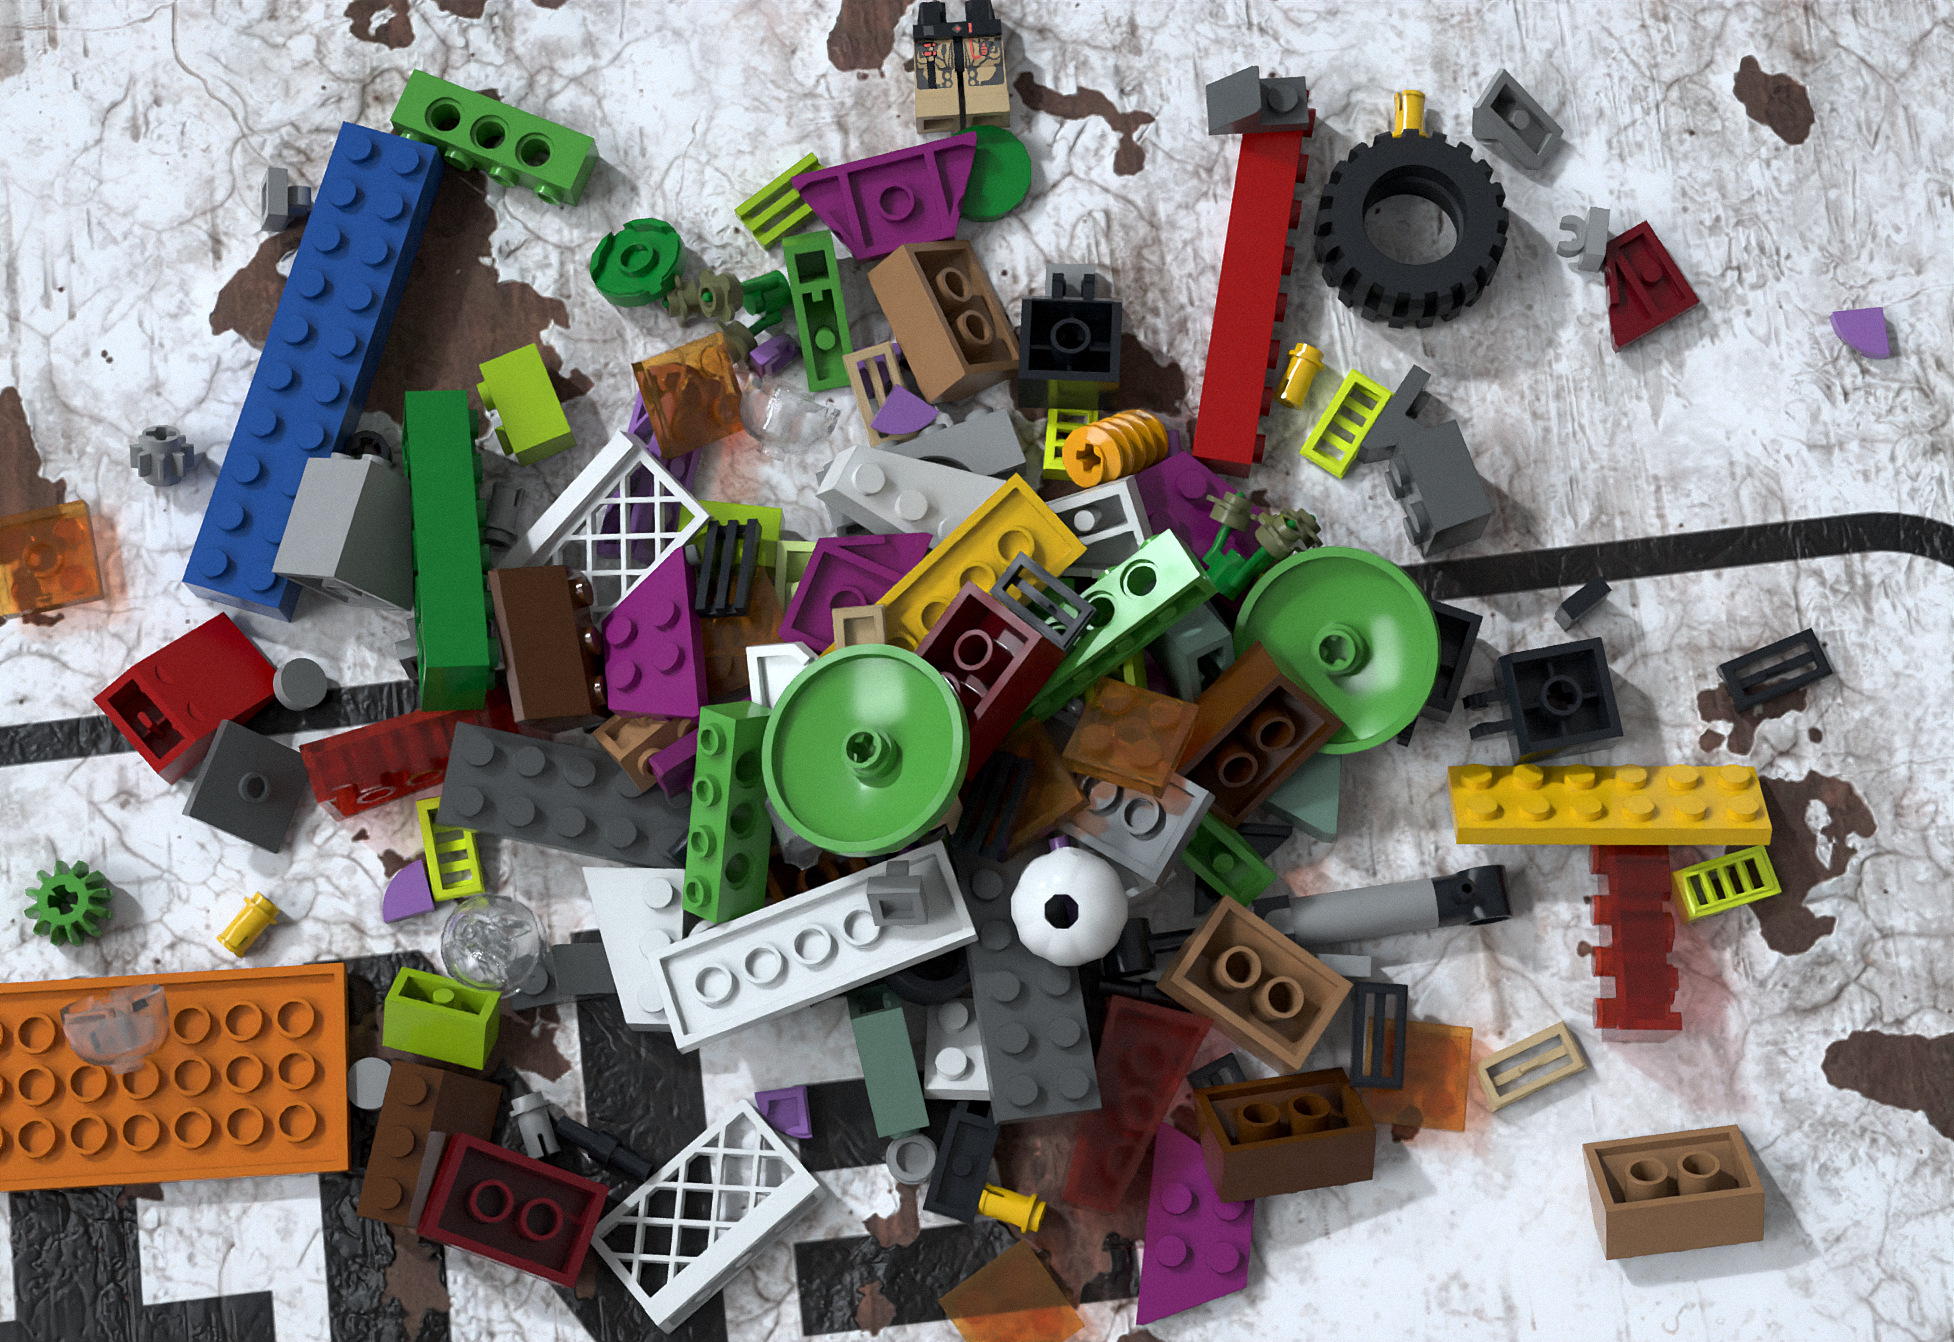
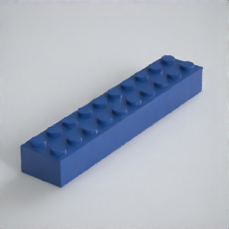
M343 121L182 582L195 596L288 623L291 622L303 586L271 571L308 458H330L333 452L344 454L345 444L355 434L446 170L437 146Z

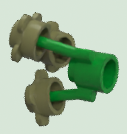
M708 268L700 272L699 281L701 285L697 291L692 278L680 280L678 274L675 275V287L663 296L664 300L662 301V306L666 308L669 318L676 317L679 327L684 328L686 327V321L701 316V309L707 318L721 317L722 321L718 320L713 324L718 339L713 343L715 351L727 365L733 366L737 363L743 372H749L752 369V365L749 362L751 358L750 352L758 347L754 337L767 327L782 322L780 310L792 305L791 289L785 276L779 270H774L740 282L730 272L714 274ZM742 304L750 315L758 314L761 316V319L749 328L737 320H734L728 326L723 323L732 321L735 317V312L740 310Z
M1226 491L1222 500L1209 494L1206 498L1215 503L1209 517L1221 522L1222 525L1213 546L1202 560L1210 566L1206 573L1218 591L1233 602L1276 558L1283 561L1294 551L1300 553L1308 550L1310 547L1319 548L1323 545L1317 536L1321 528L1316 522V517L1307 513L1302 508L1296 512L1289 507L1288 509H1282L1279 515L1268 516L1262 512L1258 516L1250 512L1254 503L1245 499L1243 492H1237L1235 495ZM1252 519L1262 524L1255 531V536L1262 547L1249 560L1234 548H1231L1226 555L1222 553L1232 528L1247 533Z

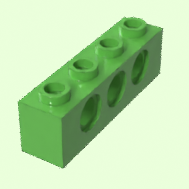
M415 68L390 118L397 136L437 146L439 153L444 155V160L452 166L465 171H470L472 167L489 173V178L494 182L508 188H515L518 184L531 189L538 199L554 206H559L561 202L574 207L577 206L599 158L595 140L590 136ZM455 118L460 120L457 127L453 130H438L439 125L446 119ZM491 136H502L505 138L503 143L497 148L486 149L482 147L484 141ZM545 153L549 155V159L541 166L527 165L528 159L534 154Z
M749 700L701 706L682 909L716 924L732 921L763 909L765 903L774 806L769 798L763 779L762 745L766 725L773 709Z

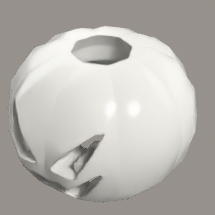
M1062 847L1033 859L1025 866L1011 897V916L1017 927L1020 941L1033 954L1043 957L1058 966H1080L1104 957L1117 944L1128 920V899L1118 873L1105 860L1091 855L1083 849ZM1054 894L1070 895L1079 905L1078 920L1069 929H1056L1045 915V903Z

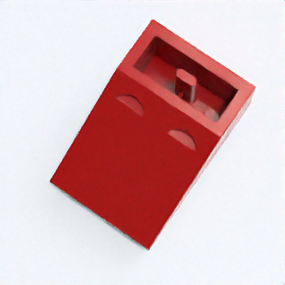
M222 612L130 667L93 700L152 769L172 786L206 757L222 719L230 720L243 726L276 698L273 688V679L276 671L231 619Z

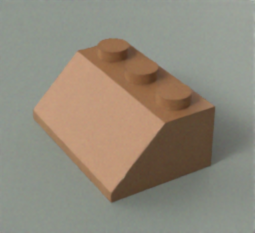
M968 239L902 244L866 274L875 293V298L881 306L894 332L896 342L903 351L916 378L917 386L928 404L960 401L1018 375L1020 344Z
M1225 894L1181 945L1155 986L1280 1075L1299 1071L1354 984Z
M1737 1124L1582 1144L1594 1226L1606 1260L1763 1241L1765 1191Z

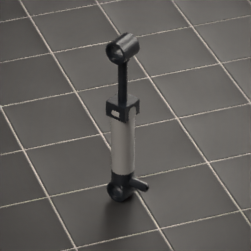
M1505 865L1480 866L1462 870L1451 875L1295 898L1283 895L1252 900L1249 907L1252 913L1302 948L1457 925H1486L1506 921L1514 917ZM1128 918L1117 944L1103 957L1105 976L1127 978L1156 971L1155 954L1178 951L1195 928L1152 934L1148 918Z

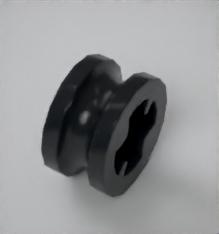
M363 430L357 432L345 444V455L356 458V455L364 453L366 445L371 444L376 452L381 450V454L376 456L392 462L391 448L382 435L375 431Z

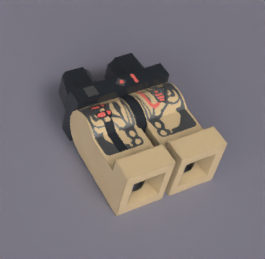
M991 0L965 1L966 21L947 22L946 6L943 2L920 3L917 25H913L917 134L961 131L957 80H963L966 128L973 125H993L998 128H1010V103L1005 71L1001 19H995Z

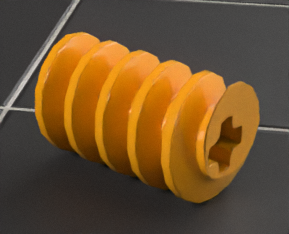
M1129 409L1073 430L1066 438L1062 449L1063 464L1067 474L1077 485L1085 489L1138 474L1162 462L1167 456L1169 447L1168 436L1162 422L1154 414L1144 409Z

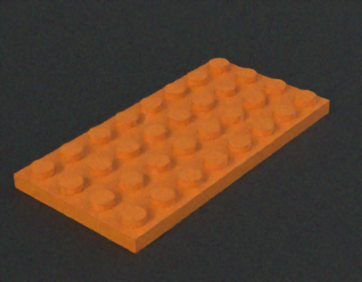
M342 962L0 983V1193L352 1172L351 1103L348 1098V1071L350 1069L348 965Z

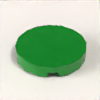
M973 125L951 136L975 131L978 141L961 218L972 222H995L1005 218L1006 214L1011 213L1014 209L1016 210L1024 203L1031 187V160L1024 144L1011 132L993 125Z
M655 218L635 219L623 224L624 230L619 231L615 236L611 231L600 241L593 252L589 268L591 278L598 292L610 304L624 308L647 305L661 299L675 287V275L678 274L679 278H681L684 274L688 258L684 241L668 222Z

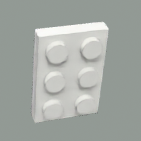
M953 998L944 1004L928 1006L924 1099L991 1101L974 998Z

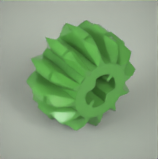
M63 860L56 861L54 876H51L44 870L37 871V878L43 883L40 890L34 887L25 889L26 896L37 901V903L30 905L24 910L27 918L37 920L33 932L40 937L49 935L50 943L57 947H62L67 939L75 947L83 946L85 941L84 931H87L96 938L102 936L101 928L95 923L98 918L104 920H111L113 918V912L102 907V904L110 902L115 897L111 889L101 888L106 876L98 870L89 873V865L80 860L71 869ZM72 894L78 898L77 905L70 904L74 910L66 913L61 910L62 902L68 904L69 902L65 898Z

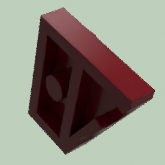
M1647 220L1607 242L1606 253L1602 262L1611 347L1616 354L1692 311L1698 306L1700 301Z

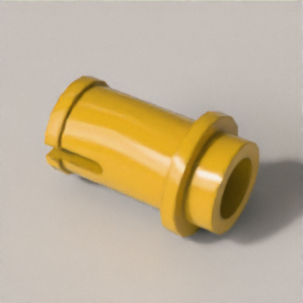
M1403 90L1402 94L1397 92L1394 95L1395 132L1392 133L1393 139L1401 138L1403 129H1419V137L1429 138L1428 134L1424 132V103L1426 102V96L1423 92Z
M1297 343L1295 349L1289 350L1287 353L1290 361L1272 398L1283 406L1301 410L1316 373L1322 372L1325 365L1322 363L1324 354L1320 350L1304 343Z
M258 891L252 898L246 896L243 899L246 905L226 929L216 937L225 948L232 953L234 952L240 959L245 956V952L270 923L274 926L278 923L275 917L281 910Z
M987 1182L980 1198L977 1214L1019 1226L1023 1234H1027L1028 1230L1038 1233L1044 1219L1047 1202L1038 1200L1039 1194L1033 1193L1031 1197Z

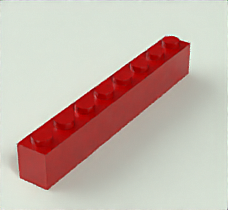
M1306 89V91H1307V103H1308L1309 90ZM1308 108V130L1242 134L1192 450V457L1215 474L1249 479L1252 463L1262 464L1266 435L1258 434L1257 427L1259 416L1269 417L1273 387L1264 386L1266 369L1276 370L1281 340L1271 339L1274 322L1283 323L1288 293L1278 291L1281 275H1291L1295 247L1287 246L1286 239L1288 229L1298 230L1302 200L1293 199L1295 183L1305 184L1309 154L1300 153L1302 137L1312 138L1316 115L1315 108Z

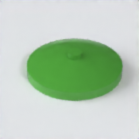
M1326 546L1313 548L1292 555L1279 562L1267 571L1248 593L1234 628L1233 649L1235 661L1259 639L1289 663L1342 719L1344 725L1316 751L1318 753H1355L1380 745L1399 734L1416 719L1425 707L1433 692L1440 670V630L1433 608L1423 590L1396 563L1377 553L1357 547Z
M859 644L828 653L803 669L791 681L777 700L770 714L762 745V772L772 805L782 820L796 834L825 851L849 857H871L901 849L918 840L940 821L954 802L962 786L970 753V732L967 716L962 702L950 682L931 664L912 652L892 645Z

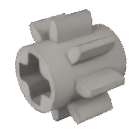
M156 425L143 430L142 435L138 436L139 444L130 445L131 468H138V477H144V481L149 485L157 487L173 486L178 484L182 477L186 476V468L194 467V444L186 443V435H180V431L173 426Z

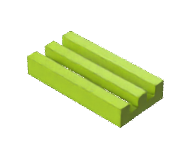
M813 152L809 153L734 209L736 217L765 252L782 240L781 238L786 237L815 215V212L805 203L764 234L761 230L762 227L781 213L787 211L801 199V196L792 189L754 219L751 218L752 215L793 186L791 177L825 169L824 166L822 167L819 164L818 158Z

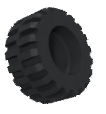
M1403 129L1401 138L1393 139L1390 131L1375 135L1372 147L1369 148L1366 143L1361 142L1351 149L1348 160H1340L1331 172L1329 183L1324 186L1314 227V235H1316L1314 245L1316 261L1324 264L1322 277L1327 286L1335 287L1337 285L1340 288L1338 300L1347 308H1351L1354 303L1358 304L1363 308L1361 317L1373 323L1378 315L1389 319L1388 327L1403 329L1405 321H1415L1416 328L1422 329L1432 327L1435 317L1441 316L1445 322L1458 317L1462 306L1472 307L1481 298L1485 286L1490 285L1503 255L1508 239L1505 235L1509 227V210L1502 207L1506 198L1502 184L1500 182L1491 184L1490 179L1494 170L1485 159H1481L1477 163L1471 159L1473 152L1471 147L1462 141L1459 142L1457 147L1445 143L1447 134L1433 131L1431 138L1419 137V129ZM1414 195L1425 198L1435 203L1448 215L1457 234L1456 244L1451 253L1432 263L1411 265L1395 261L1381 253L1369 239L1364 228L1366 213L1374 204L1391 196Z

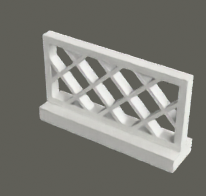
M619 431L493 570L549 566L552 561L553 565H563V549L571 541H586L587 571L580 572H583V576L588 578L592 586L594 603L592 606H589L592 624L597 627L602 638L601 621L676 548L681 546L685 548L709 523L713 516L648 451L649 447L636 434ZM642 463L654 474V497H630V476ZM664 485L674 496H664ZM620 488V498H611ZM681 502L695 517L681 532L665 533L664 503ZM655 503V533H631L630 504ZM620 504L621 534H596V513L604 505ZM586 525V535H577ZM655 539V561L647 569H631V540ZM665 539H674L665 549ZM621 540V570H597V541ZM641 575L631 586V576ZM597 576H621V598L613 606H597ZM598 612H607L598 622Z
M743 1098L596 1225L590 1243L639 1301L655 1324L669 1335L828 1195L749 1102ZM746 1115L756 1127L754 1149L727 1148L729 1129ZM764 1137L775 1150H763ZM719 1138L718 1148L709 1147ZM699 1155L717 1156L714 1184L687 1183L689 1163ZM726 1157L753 1158L751 1186L723 1185ZM762 1159L784 1160L794 1171V1174L779 1187L759 1186ZM679 1173L678 1182H669ZM658 1190L677 1191L674 1219L647 1217L649 1198ZM686 1191L713 1193L710 1221L683 1219ZM722 1193L748 1194V1214L738 1222L719 1221ZM758 1195H767V1197L757 1205ZM639 1207L638 1217L629 1216ZM619 1224L637 1225L634 1254L614 1253L602 1239ZM646 1226L673 1227L670 1256L643 1254ZM682 1228L709 1229L708 1248L698 1257L679 1256ZM718 1230H728L717 1240ZM620 1261L633 1262L632 1274ZM642 1263L669 1264L667 1284L650 1298L640 1286ZM678 1265H688L677 1274Z

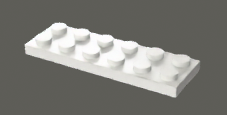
M939 840L646 953L677 1049L682 1054H685L979 940L945 846L942 840ZM909 860V876H922L929 905L928 924L875 926L867 898L868 877L886 876L888 861Z

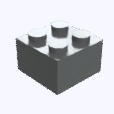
M1456 419L1398 439L1392 458H1390L1389 471L1385 472V481L1393 500L1401 499L1407 514V517L1403 518V525L1411 545H1419L1424 558L1480 539L1493 514V510Z

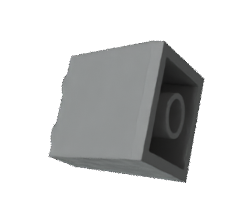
M336 452L331 453L330 458H308L271 572L347 606L411 612L414 603L409 478L392 471V462L372 454H363L361 460Z

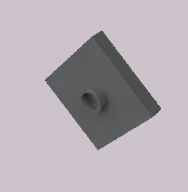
M222 719L182 811V815L269 853L277 854L316 760L237 723Z

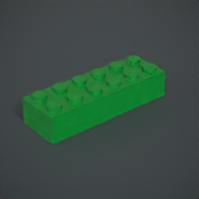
M467 390L405 391L401 446L404 477L410 480L413 607L421 712L484 709L486 690L495 689L494 668H498L497 638L491 637L490 621H494V603L491 590H487L488 571H490L489 544H483V529H486L485 499H480L479 484H482L483 479L481 453L476 454L475 440L479 437V420L477 409H468Z

